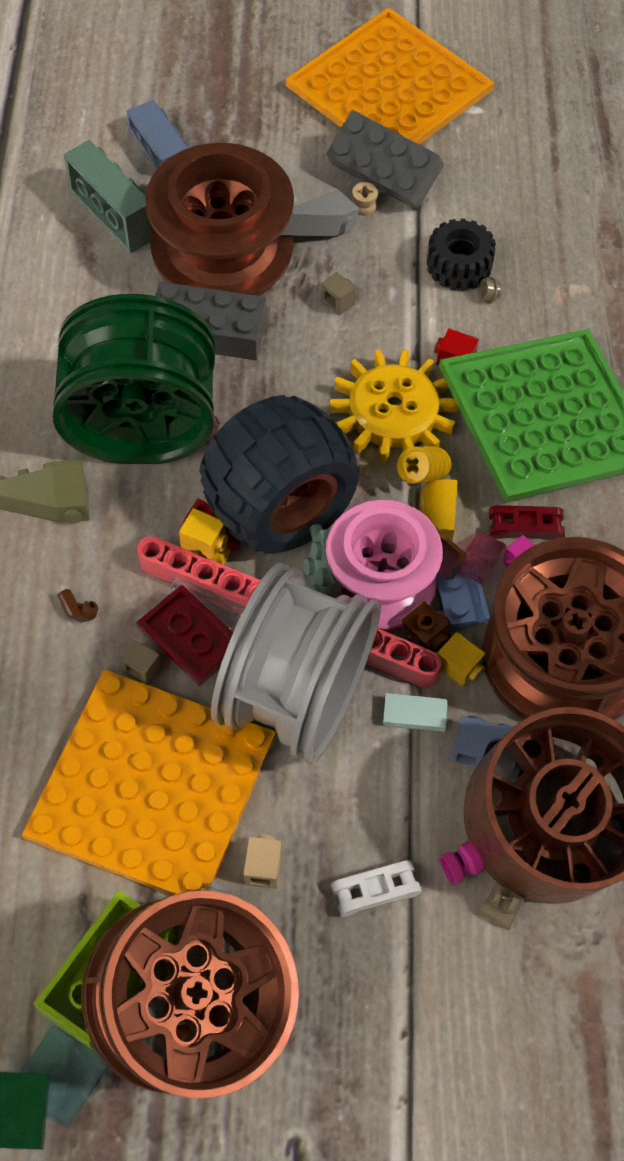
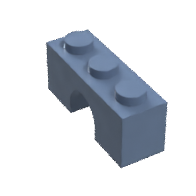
M461 715L450 761L476 767L484 755L514 726L504 723L498 725L489 723L475 715L468 717ZM524 745L522 748L531 759H534V750ZM506 748L504 752H506L513 761V770L511 777L517 779L522 773H524V771L522 770L520 765L517 762H515L512 754ZM544 779L540 780L538 785H542Z

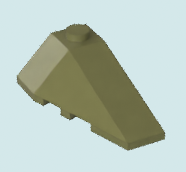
M82 460L49 462L43 464V469L29 473V470L26 468L18 470V475L6 478L0 476V510L60 523L75 524L81 521H89V490Z

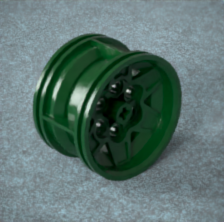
M109 295L91 300L77 307L65 318L59 331L52 416L58 434L66 443L81 453L116 464L169 463L187 457L199 450L209 440L214 429L213 369L215 366V338L211 328L202 317L190 308L175 301L153 295Z

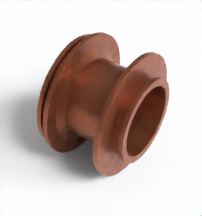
M207 143L176 153L162 163L151 177L145 197L147 215L153 227L150 241L151 255L156 269L167 283L260 296L269 290L285 273L292 259L294 241L293 235H281V233L287 227L293 213L294 193L288 175L271 157L259 150L240 144Z

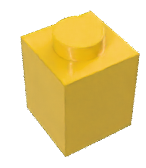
M458 632L437 652L441 659L440 670L462 687L470 680L475 682L485 670L483 662L486 653Z

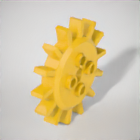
M379 349L375 350L374 354L375 368L368 371L356 359L350 361V372L357 378L355 383L336 376L334 390L350 396V399H330L329 412L349 413L350 417L336 422V424L344 433L356 429L360 434L354 441L353 452L359 454L369 442L380 445L378 449L379 463L385 464L389 457L390 448L402 447L404 451L407 448L414 447L413 444L420 441L426 447H439V439L431 433L433 428L450 435L453 434L456 421L438 415V412H458V405L454 398H439L438 394L450 390L444 378L434 382L428 378L433 371L434 360L429 358L416 370L408 367L410 360L409 350L403 349L399 356L398 364L386 365L385 357ZM391 397H397L402 403L391 405L387 400ZM412 406L415 409L409 410L407 407ZM385 409L388 412L382 413L379 410Z

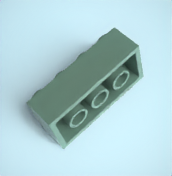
M90 140L66 152L64 160L71 193L129 253L149 243L153 227L146 211V194H143L138 189L133 179H128L122 173L119 165L115 162L112 163L107 158L104 150L101 147L97 148Z

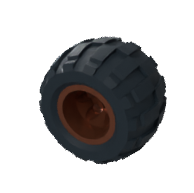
M278 395L255 402L229 419L208 445L205 455L201 460L199 472L202 475L200 481L204 487L203 493L213 515L226 526L225 530L256 552L263 551L265 554H276L293 550L312 541L309 531L312 525L320 524L322 530H327L335 523L348 507L355 494L360 478V469L357 466V458L347 435L326 412L297 396L286 397L285 395Z

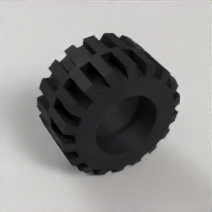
M461 218L460 221L450 219L449 223L443 222L439 228L436 227L432 235H430L427 254V270L429 274H432V279L435 282L440 281V285L443 287L449 286L450 290L461 288V291H467L468 287L471 289L477 288L483 279L490 277L493 267L496 242L491 231H486L487 227L483 224L479 226L477 221L472 220L469 222L465 218ZM456 253L465 254L467 256L457 255Z

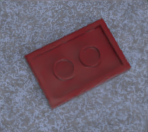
M182 584L136 622L137 627L199 687L220 669L233 634L221 620Z

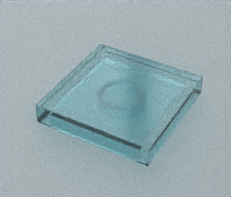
M52 1025L19 1073L50 1074L47 1113L69 1127L109 1066L106 1065L101 1057Z

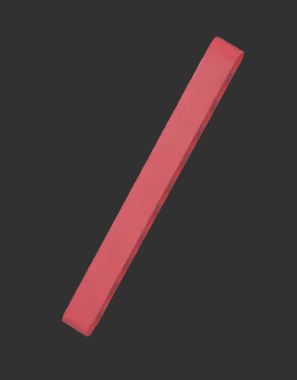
M146 537L139 542L137 547L140 566L146 573L177 586L182 584L191 592L242 613L261 581L157 537ZM152 553L158 554L154 557H147V555ZM178 564L184 565L182 568H173V566ZM204 575L211 576L209 579H200ZM234 586L238 589L235 591H229L226 588ZM377 628L373 642L376 647L371 649L366 665L422 688H429L436 684L441 668V659L438 654ZM398 654L403 656L405 659L398 661L393 659L391 656ZM428 666L433 671L423 672L420 670V667Z

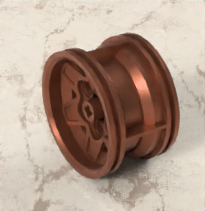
M586 537L555 538L525 550L510 563L503 573L494 597L492 615L484 635L482 651L486 655L483 666L485 667L488 682L496 696L519 718L524 720L538 712L561 707L588 709L606 715L613 720H617L624 714V643L619 639V637L624 635V550L609 543ZM525 605L532 617L516 621L518 613ZM573 606H578V607L582 608L583 610H581V609H574ZM543 613H550L554 618H549ZM596 626L604 627L607 631H600ZM537 639L547 641L548 645L540 644L537 642ZM590 653H597L601 656V659L592 657ZM531 658L537 661L547 660V671L537 665ZM560 660L569 661L572 665L563 664ZM585 672L591 675L605 674V676L596 679L581 680Z
M200 890L183 892L132 909L116 920L105 931L95 945L85 968L81 989L82 1015L87 1034L98 1055L106 1065L126 1081L147 1090L187 1098L218 1097L237 1091L252 1083L278 1058L290 1037L296 1019L299 996L298 977L291 951L282 934L273 922L255 906L241 898L218 891ZM184 925L176 945H172L158 936V934L171 927ZM223 938L234 948L235 952L225 953L223 951ZM191 947L196 948L200 954L199 963L195 967L191 966L187 961V952ZM159 960L163 961L168 968V974L163 981L158 980L154 975V966ZM131 969H133L143 982L144 987L127 999V983ZM219 969L226 974L227 978L226 985L222 989L216 987L214 983V975ZM187 988L192 989V997L187 995ZM249 994L248 1008L242 1002L243 997ZM154 997L161 1001L163 1007L161 1014L157 1018H153L148 1012V1004ZM214 1006H217L222 1013V1019L217 1026L212 1025L209 1020V1012ZM182 1020L186 1021L190 1027L189 1035L183 1041L176 1035V1027ZM161 1034L163 1036L165 1058L152 1051L142 1041V1038ZM212 1041L225 1047L217 1054L207 1058L209 1045Z

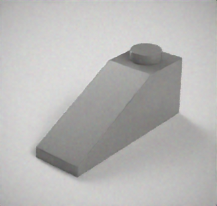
M339 190L294 206L291 219L281 235L337 236L349 232L356 225V218L360 208Z

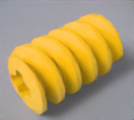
M415 446L407 448L401 453L397 462V471L401 479L406 483H430L446 478L450 473L452 464L447 451L440 447Z

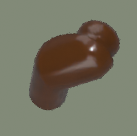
M65 589L58 594L57 597L69 618L88 622L97 617L99 608L94 601L78 603L70 589Z

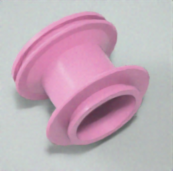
M378 499L351 507L335 521L326 540V556L333 575L343 586L340 596L345 595L353 598L357 594H361L367 597L368 602L372 599L380 602L381 614L378 629L385 632H393L403 629L402 619L424 601L429 605L432 603L437 589V573L440 570L443 559V546L435 525L418 509L406 503ZM370 554L372 557L364 558L363 555ZM404 564L407 566L402 569L398 565Z

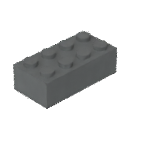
M351 110L326 153V156L334 166L364 182L375 185L380 191L416 210L419 209L444 167L438 154L354 110Z
M159 281L155 296L175 301L190 308L209 325L215 338L216 355L257 361L267 318L266 297Z

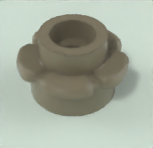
M490 277L481 281L479 296L481 300L493 303L501 295V284L496 278Z

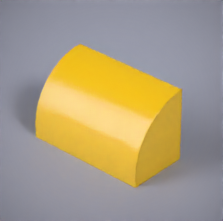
M443 479L432 481L423 486L420 491L419 511L426 515L452 541L455 530L457 480Z

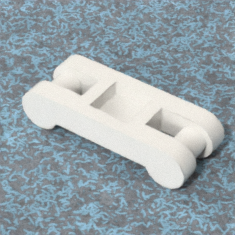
M412 860L398 862L331 883L333 894L338 895L340 902L337 906L340 916H351L365 909L420 895L422 890L419 882H415L413 876L415 869ZM400 877L403 885L395 887L392 878ZM359 888L361 897L352 899L350 891Z

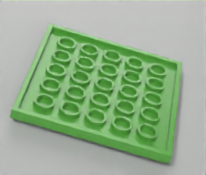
M589 329L441 359L439 369L504 502L624 474V392Z

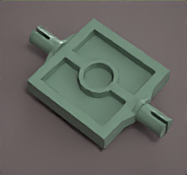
M320 524L312 525L309 531L313 543L308 557L304 559V573L306 576H309L310 589L332 598L339 597L343 586L333 575L326 556V540L330 530H322Z

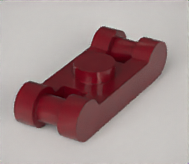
M494 505L489 508V519L492 520V524L489 526V536L491 538L501 539L506 536L520 537L524 535L525 537H542L551 540L565 537V527L561 523L564 520V510L560 507ZM512 519V523H503V520ZM543 520H547L550 524H543Z

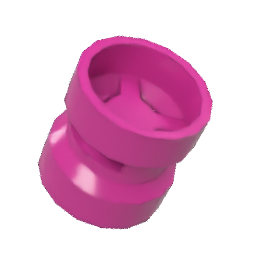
M470 841L460 845L458 850L453 853L448 851L439 856L441 867L452 885L463 882L465 876L469 874L476 875L484 871L482 859Z

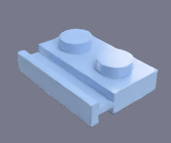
M477 566L468 570H464V568L459 569L454 579H446L438 572L436 590L441 610L451 622L450 630L476 626L478 623L488 624L490 616Z

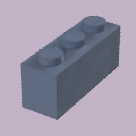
M154 100L126 110L128 129L156 169L176 153L190 148L187 141H182L177 127L174 124L171 125L168 121L165 110L159 108Z

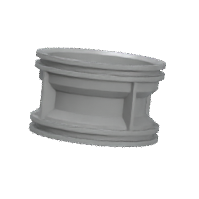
M282 562L276 563L269 569L256 587L232 634L213 692L211 703L212 721L221 726L225 725L226 728L233 731H238L253 720L259 721L276 729L281 744L291 748V755L298 759L304 757L305 762L312 765L315 764L332 741L358 686L377 632L381 614L380 602L373 599L368 602L367 597L361 594H357L353 598L345 595L332 598L307 588L304 574L301 570L290 568L289 565Z

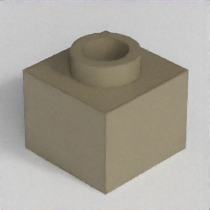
M335 272L321 283V301L340 316L354 305L356 287L349 279Z
M135 640L132 641L119 658L122 672L146 685L151 683L162 668L159 652L150 644L144 643L142 645Z

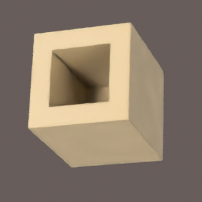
M263 834L258 835L257 838L249 837L244 868V885L277 889L282 841L276 840L273 836Z

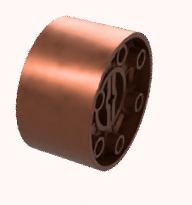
M576 707L553 708L538 712L522 720L481 759L474 769L466 788L463 808L464 824L468 840L479 853L484 869L497 883L528 900L548 904H561L583 899L624 879V803L612 804L611 792L604 779V776L611 773L624 800V726L606 715L588 709ZM552 738L562 739L580 746L581 748L576 759L565 758L555 760ZM524 745L529 746L534 750V759H531L527 755L525 750L522 748ZM506 748L512 754L515 762L524 771L515 783L494 774L498 758ZM585 759H591L596 764L597 770L586 763ZM558 779L564 781L554 794L541 803L538 811L536 790L540 780ZM492 795H493V796L495 797V799H496V806H495V807H493ZM586 807V824L580 836H568L559 833L570 819L578 815ZM508 815L510 827L516 836V839L508 844L502 834L496 816ZM611 819H615L620 823L621 833L612 829L610 825ZM599 835L623 847L618 861L610 872L606 870L591 849ZM540 857L560 861L562 880L554 879L536 870ZM573 867L580 869L583 873L584 879L582 883L574 880Z

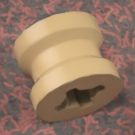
M368 182L356 184L352 190V202L360 208L358 215L367 216L373 214L377 208L378 190L376 186Z

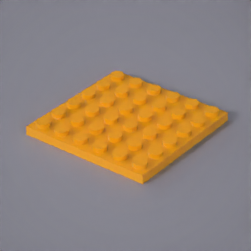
M389 7L286 78V87L340 128L343 126L351 110H354L419 145L492 92L495 82Z
M103 669L22 836L28 841L171 896L183 892L199 891L200 887L208 889L211 881L214 882L274 742L276 731L251 722L238 731L230 730L225 725L221 726L212 721L210 707Z

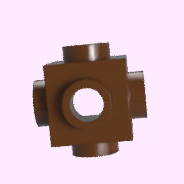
M425 601L402 619L405 632L408 635L407 640L433 652H438L452 637L449 628L451 622L442 611L436 612Z

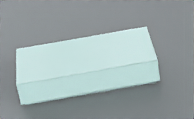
M386 693L383 726L445 732L448 699Z

